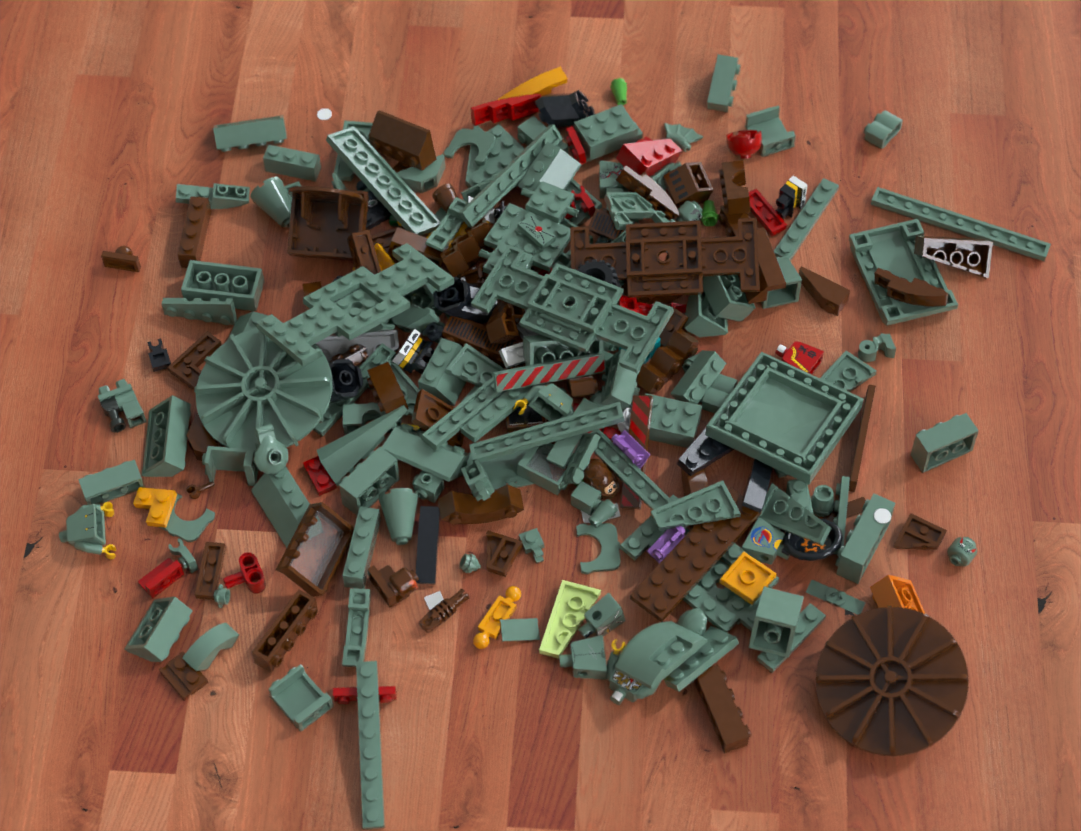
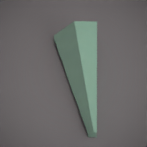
M404 405L316 450L321 463L337 486H339L341 479L347 472L352 473L354 471L353 466L359 460L365 459L385 439L384 434L390 428L394 429L397 426L396 422L403 415L409 414Z

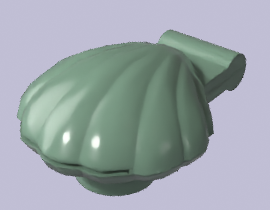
M272 424L256 428L255 434L259 445L254 453V463L260 471L266 474H277L288 463V449L284 444L276 440Z
M694 608L684 612L676 624L702 636L706 631L707 617L704 611Z

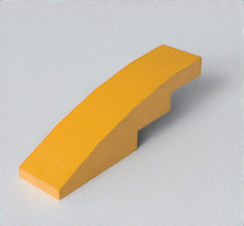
M560 66L522 83L497 100L531 94H540L542 97L552 93V88L568 83V78Z

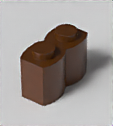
M586 375L567 379L568 393L572 398L595 395V391H598L597 380L594 379V376Z

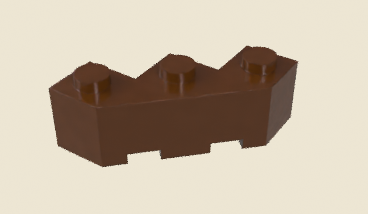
M485 217L481 218L473 227H467L465 229L466 233L459 235L451 243V249H445L441 253L442 260L452 277L464 275L467 272L466 270L469 269L467 263L477 261L480 258L478 256L479 251L484 247H489L484 245V239L491 230Z
M498 299V304L495 306L486 324L490 343L504 344L519 336L516 324L524 316L525 309Z
M675 330L667 345L658 347L651 361L647 364H642L636 378L637 384L649 393L661 390L664 384L681 369L684 361L697 353V346L700 341L684 330Z

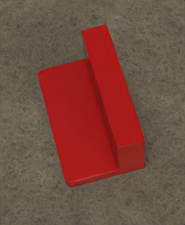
M167 558L141 578L138 583L153 599L182 577L184 572L177 560L173 562L170 558Z

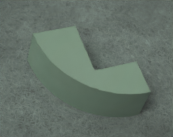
M227 623L219 624L195 641L185 653L183 659L195 671L208 669L221 649L232 648L240 635Z

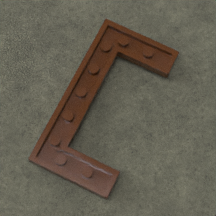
M207 331L168 366V371L194 390L201 374V370L197 367L205 361L206 356L213 354L222 345L221 341Z

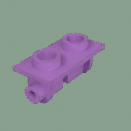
M625 430L621 435L615 434L611 439L613 445L617 446L639 469H641L650 456Z
M682 526L667 529L647 552L660 564L686 536L684 534L686 530Z

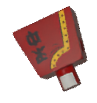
M795 341L789 349L780 344L775 354L782 357L781 361L812 375L822 363L824 351Z

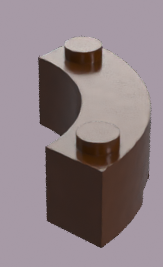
M508 484L496 489L490 495V498L485 501L483 499L477 501L473 494L454 491L438 499L441 520L450 522L453 525L482 524L505 518H513L517 513L524 510L521 490Z

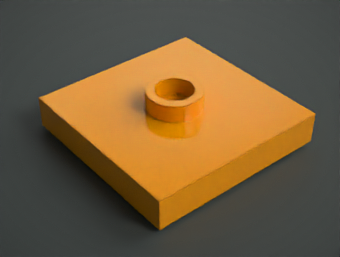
M743 552L720 578L719 583L753 605L762 594L763 588L771 584L776 578L777 573L746 552Z

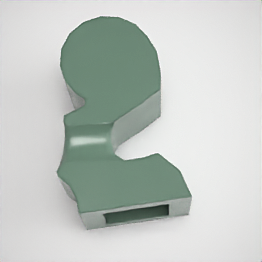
M881 333L878 337H873V341H862L859 344V359L864 362H873L876 360L878 350L884 351L885 356L888 358H895L896 347L891 335Z

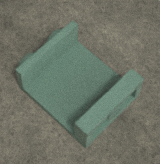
M779 105L746 115V129L757 130L762 133L761 147L758 150L762 157L793 148L795 145V133L793 131L787 132L779 118Z
M208 446L207 452L202 457V464L205 465V475H208L210 482H214L216 470L245 472L248 486H255L259 469L254 463V449Z

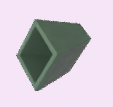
M787 256L776 257L786 281V288L768 291L766 301L761 302L763 309L799 301L802 279Z

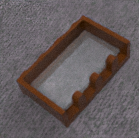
M323 502L309 504L275 571L283 573L310 594V596H323L328 589L331 578L336 573L339 562L345 555L344 552L348 544L352 540L354 527Z

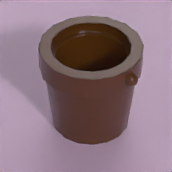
M451 184L440 186L432 195L434 201L446 213L455 197L458 198Z

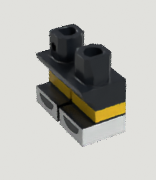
M792 176L780 188L779 197L776 199L778 208L775 211L782 219L787 215L792 218L795 207L801 209L805 206L807 184Z
M416 329L409 335L392 362L409 373L416 370L423 374L428 363L422 360V358L428 362L430 361L434 350L430 347L433 342H426L420 338L419 335L421 333Z

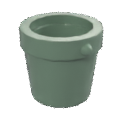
M827 485L817 486L810 498L813 513L821 517L829 516L833 512L835 505L833 490Z

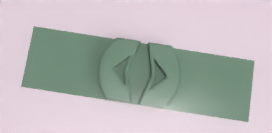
M811 580L806 590L808 594L857 615L861 614L866 603L847 595L845 592L838 591V589L828 587L814 580Z

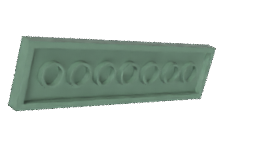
M355 127L327 136L326 141L406 231L422 236L438 228L441 223L438 218Z

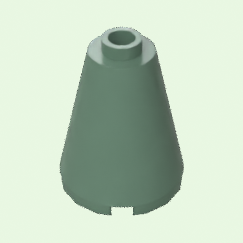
M271 177L263 181L264 185L262 187L256 186L251 192L250 197L257 206L281 227L288 228L290 225L291 202L283 181L279 177Z
M410 488L390 489L391 493L385 494V491L379 494V502L391 540L396 542L397 545H405L412 539L418 492L415 491L413 493V490Z

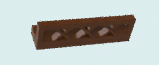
M370 230L352 233L347 238L355 270L364 266L374 275L381 272Z

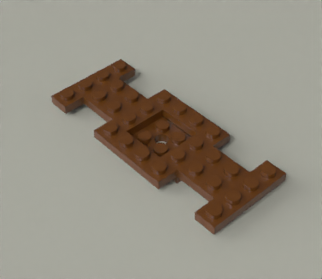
M739 218V236L701 238L700 221L626 224V242L590 244L589 226L570 227L571 269L578 270L580 264L584 265L586 261L592 262L595 259L597 262L603 260L605 264L607 262L610 263L617 273L618 280H627L628 298L703 294V276L739 274L741 292H760L757 218ZM667 253L669 258L666 261H661L659 255Z

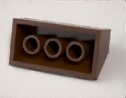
M377 111L368 135L370 144L377 152L422 171L437 160L430 130L383 111Z

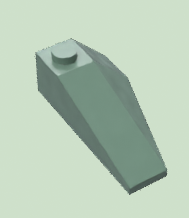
M704 290L703 294L689 295L685 315L689 319L685 323V329L698 337L726 335L728 333L727 319L716 317L713 314L712 307L706 298Z

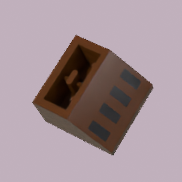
M702 162L685 163L663 176L670 197L676 206H681L686 201L704 204L713 192Z

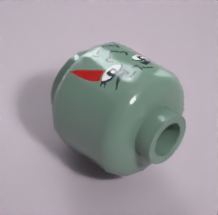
M969 537L956 538L947 550L950 562L955 566H968L977 555L976 543Z

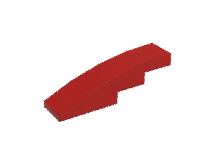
M531 94L504 98L471 107L472 124L476 126L488 121L496 123L508 118L513 121L536 113L539 109L535 101L541 98V95Z

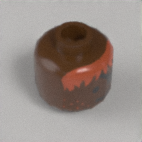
M401 568L389 578L390 582L388 585L396 597L404 598L418 588L416 581L419 578L413 569L409 571L407 568Z

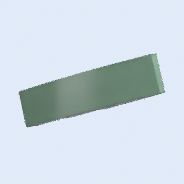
M584 398L573 415L601 406ZM585 433L556 441L546 458L547 461L565 469Z

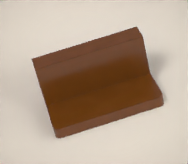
M374 565L367 569L370 581L390 608L410 596L409 594L404 598L396 597L388 585L390 576L395 573L389 565L379 571Z

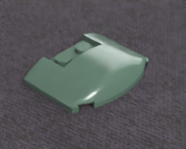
M672 621L653 624L640 631L626 644L615 664V670L653 689L707 643V639Z

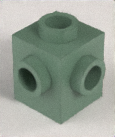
M422 470L413 479L414 493L417 491L418 498L435 503L444 489V479Z

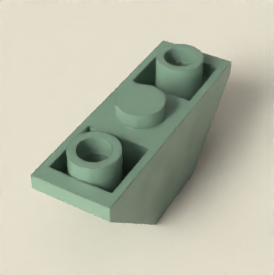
M443 154L437 156V160L423 171L410 167L406 170H401L397 174L412 191L426 192L438 187L446 168L445 156Z
M411 304L409 309L392 317V320L404 332L412 333L416 329L422 333L431 322L438 323L440 318L429 307L423 309L416 304Z

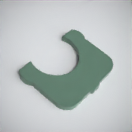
M460 129L455 134L449 147L445 149L444 156L453 158V155L459 148L465 145H475L479 148V154L474 161L475 163L483 164L487 161L488 154L495 144L496 138L494 134L482 132L481 130Z
M177 493L167 527L159 528L167 531L172 536H177L187 542H194L208 524L215 519V512L206 508L205 513L200 518L192 521L182 520L175 514L176 503L182 498Z
M604 523L597 527L587 524L576 526L577 537L582 535L592 536L601 545V553L595 560L580 562L581 573L591 574L592 572L611 571L619 568L621 562L620 542H618L617 529L613 524Z

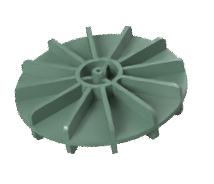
M257 328L236 336L233 333L230 334L231 339L221 345L211 357L206 356L204 359L206 364L194 389L197 411L202 424L215 440L227 448L254 449L256 451L259 443L255 429L269 424L273 425L277 441L284 444L286 448L293 444L297 447L299 445L298 441L307 436L318 423L324 421L323 416L330 403L333 392L332 373L324 353L316 343L313 344L312 347L318 351L319 358L302 366Z

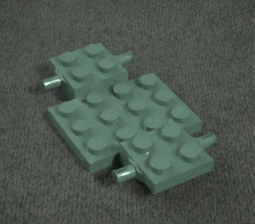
M544 181L534 191L523 188L521 195L530 198L526 204V210L509 203L484 239V245L495 250L491 253L483 249L479 251L478 256L488 260L483 267V272L490 274L508 244L525 251L526 255L519 267L532 271L530 269L534 265L550 272L570 241V228L561 225V222L567 214L575 217L579 214V210L570 207L575 194ZM533 215L556 236V241L541 249L518 229V223Z

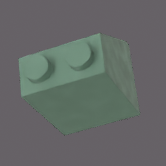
M764 587L755 615L749 648L789 658L804 596Z

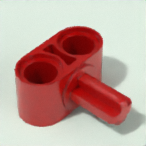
M243 553L239 557L240 572L224 577L225 587L229 589L245 582L250 592L261 593L266 587V582L259 562L253 553Z

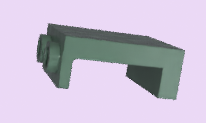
M302 665L290 669L286 676L274 681L268 689L270 698L300 732L333 708L332 698L319 689L305 673Z

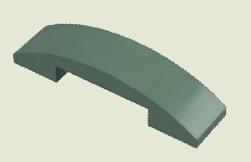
M455 197L438 228L432 232L426 241V245L441 252L448 247L464 222L459 212L468 202Z
M350 588L347 633L342 666L356 667V662H364L369 625L370 589Z

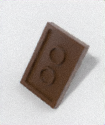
M421 389L417 393L411 422L426 432L453 410L454 407ZM461 430L447 441L448 444L453 447L462 446L464 435L461 434Z

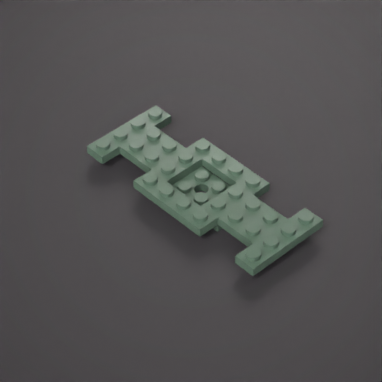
M406 243L393 250V257L400 262L374 275L362 266L303 297V304L309 308L304 313L285 323H282L271 314L257 321L256 326L258 330L299 364L304 366L319 358L318 351L312 347L313 344L332 334L338 337L343 335L350 341L409 309L410 302L403 297L404 295L427 283L438 291H442L454 284V277Z
M508 244L471 302L473 308L489 313L497 299L503 300L527 310L519 322L521 327L587 353L595 338L626 349L619 362L620 367L638 373L674 313L673 307L656 301L647 316L616 305L623 294V288L556 263L549 275H539L519 267L526 255L525 251ZM568 301H575L572 306L565 305Z
M674 494L670 497L672 501L679 499ZM650 516L620 544V549L633 560H636L666 530L659 531L652 516ZM684 526L683 528L686 530L684 534L687 535L690 530ZM735 543L686 595L683 601L693 609L699 608L701 611H704L707 620L719 630L728 633L736 624L739 625L741 623L752 632L761 595L751 605L727 587L719 589L716 586L720 578L738 557L745 552ZM777 576L768 588H773L778 583L779 578ZM811 603L800 613L790 655L826 618V615ZM764 651L757 657V661L772 673L787 659V657Z

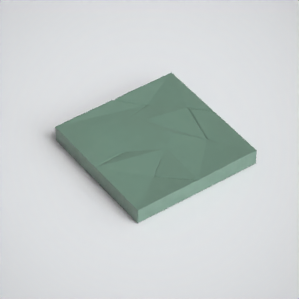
M761 352L707 424L705 435L810 485L861 410L864 399Z

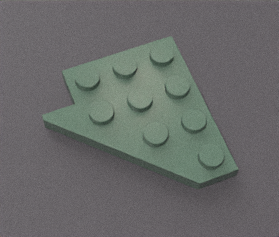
M500 124L487 131L494 134L496 142L488 154V159L485 163H475L474 160L479 154V148L475 145L470 147L465 180L469 188L504 170L525 149ZM474 125L473 130L484 132L478 125Z

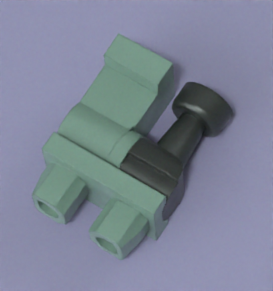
M125 379L115 383L117 389L110 391L108 386L98 389V398L103 412L111 419L109 426L112 432H120L126 428L125 421L118 416V412L124 411L130 428L146 423L144 412L132 386ZM139 416H140V418H139L138 420H135V421L130 420V419H133V418H136V417H139Z

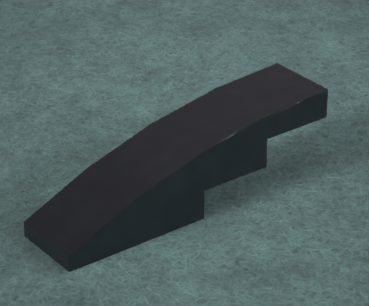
M754 459L751 472L743 493L742 505L760 513L767 494L772 467L757 459Z
M420 506L416 575L419 578L416 581L417 584H436L440 529L439 507Z

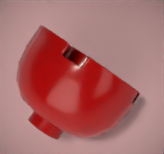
M741 130L738 131L737 135H733V132L726 135L728 149L734 155L740 156L741 159L751 158V155L757 153L761 147V131Z

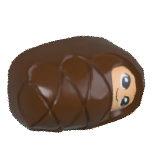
M600 459L589 460V465L583 471L584 483L600 491L601 499H611L616 496L620 485L615 474Z

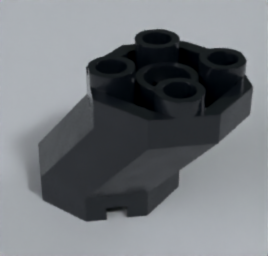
M580 90L573 93L547 94L535 101L540 111L538 113L542 122L546 121L548 125L554 124L557 129L559 127L574 126V122L595 114L592 105L588 106L586 103L589 101L588 98Z
M454 277L453 285L442 291L435 290L433 293V302L437 310L450 316L471 320L480 324L488 322L495 306L498 304V299L489 313L473 308L471 302L481 286L467 283L464 280L461 281L457 277Z
M349 359L329 362L333 383L330 403L355 397L358 394V390L364 384L361 369L358 366H353L351 364L352 361Z

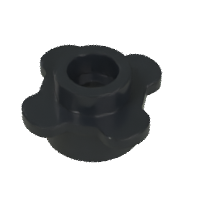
M431 322L422 331V335L427 336L431 341H435L442 336L444 328L442 325H437L436 322Z

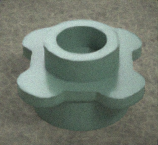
M219 584L218 590L216 589L214 592V601L218 603L219 608H222L223 604L227 605L230 601V590L223 588V584Z

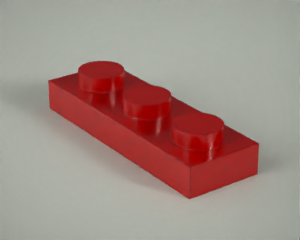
M758 189L750 191L751 213L767 232L774 236L786 230L787 224Z
M378 686L379 702L390 703L392 700H397L395 686ZM357 687L333 688L334 701L339 704H349L350 701H358Z

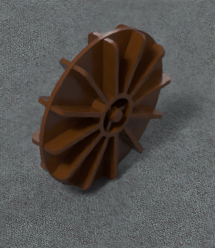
M887 606L852 616L826 641L816 671L818 700L826 719L833 729L857 748L873 754L892 757L922 751L932 747L947 735L964 710L969 689L966 660L960 646L951 633L929 615L901 607Z

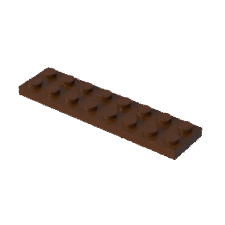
M731 487L728 491L741 513L740 517L696 524L630 595V599L660 622L665 620L762 513V510L759 513L743 506V496Z

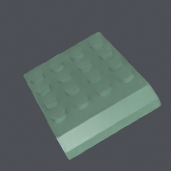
M918 219L849 235L851 252L880 318L885 325L954 310L958 307L952 290L948 291L935 260L914 254L916 235L924 236L925 233ZM878 268L888 270L893 275L905 278L909 282H912L914 278L925 280L930 285L942 288L948 292V303L946 306L928 307L912 305L892 299L887 296L886 288L875 284V271Z

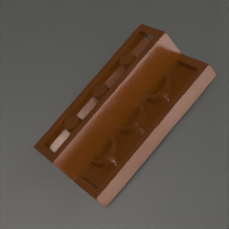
M765 228L757 229L760 292H744L748 304L766 301L768 291L786 288V281Z

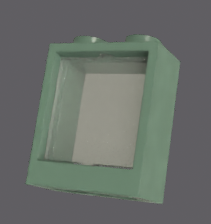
M547 443L528 449L518 463L517 475L556 495L561 490H565L568 484L563 479L569 462L565 469L548 462L546 459L554 444Z

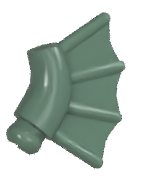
M664 123L667 134L666 139H671L684 152L691 149V143L703 138L693 128H685L681 124L670 125Z

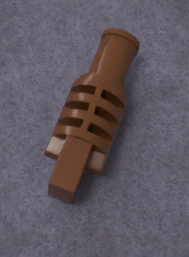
M460 589L451 598L443 599L420 620V626L426 632H429L441 625L456 613L457 607L469 599L467 592L463 594L465 590Z

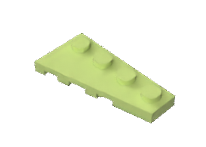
M562 580L539 649L540 654L559 659V655H562L584 621V614L593 607L601 595V590Z

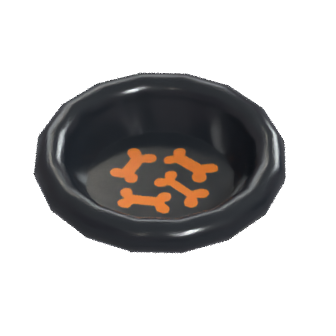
M820 519L831 527L823 546L786 532L783 538L784 549L790 556L799 560L815 561L833 555L840 548L843 540L841 529L829 520Z

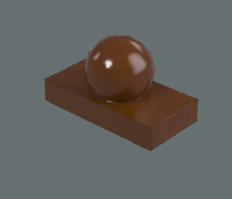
M120 246L116 249L115 253L102 252L101 257L104 267L140 272L138 256H133V252L129 247Z

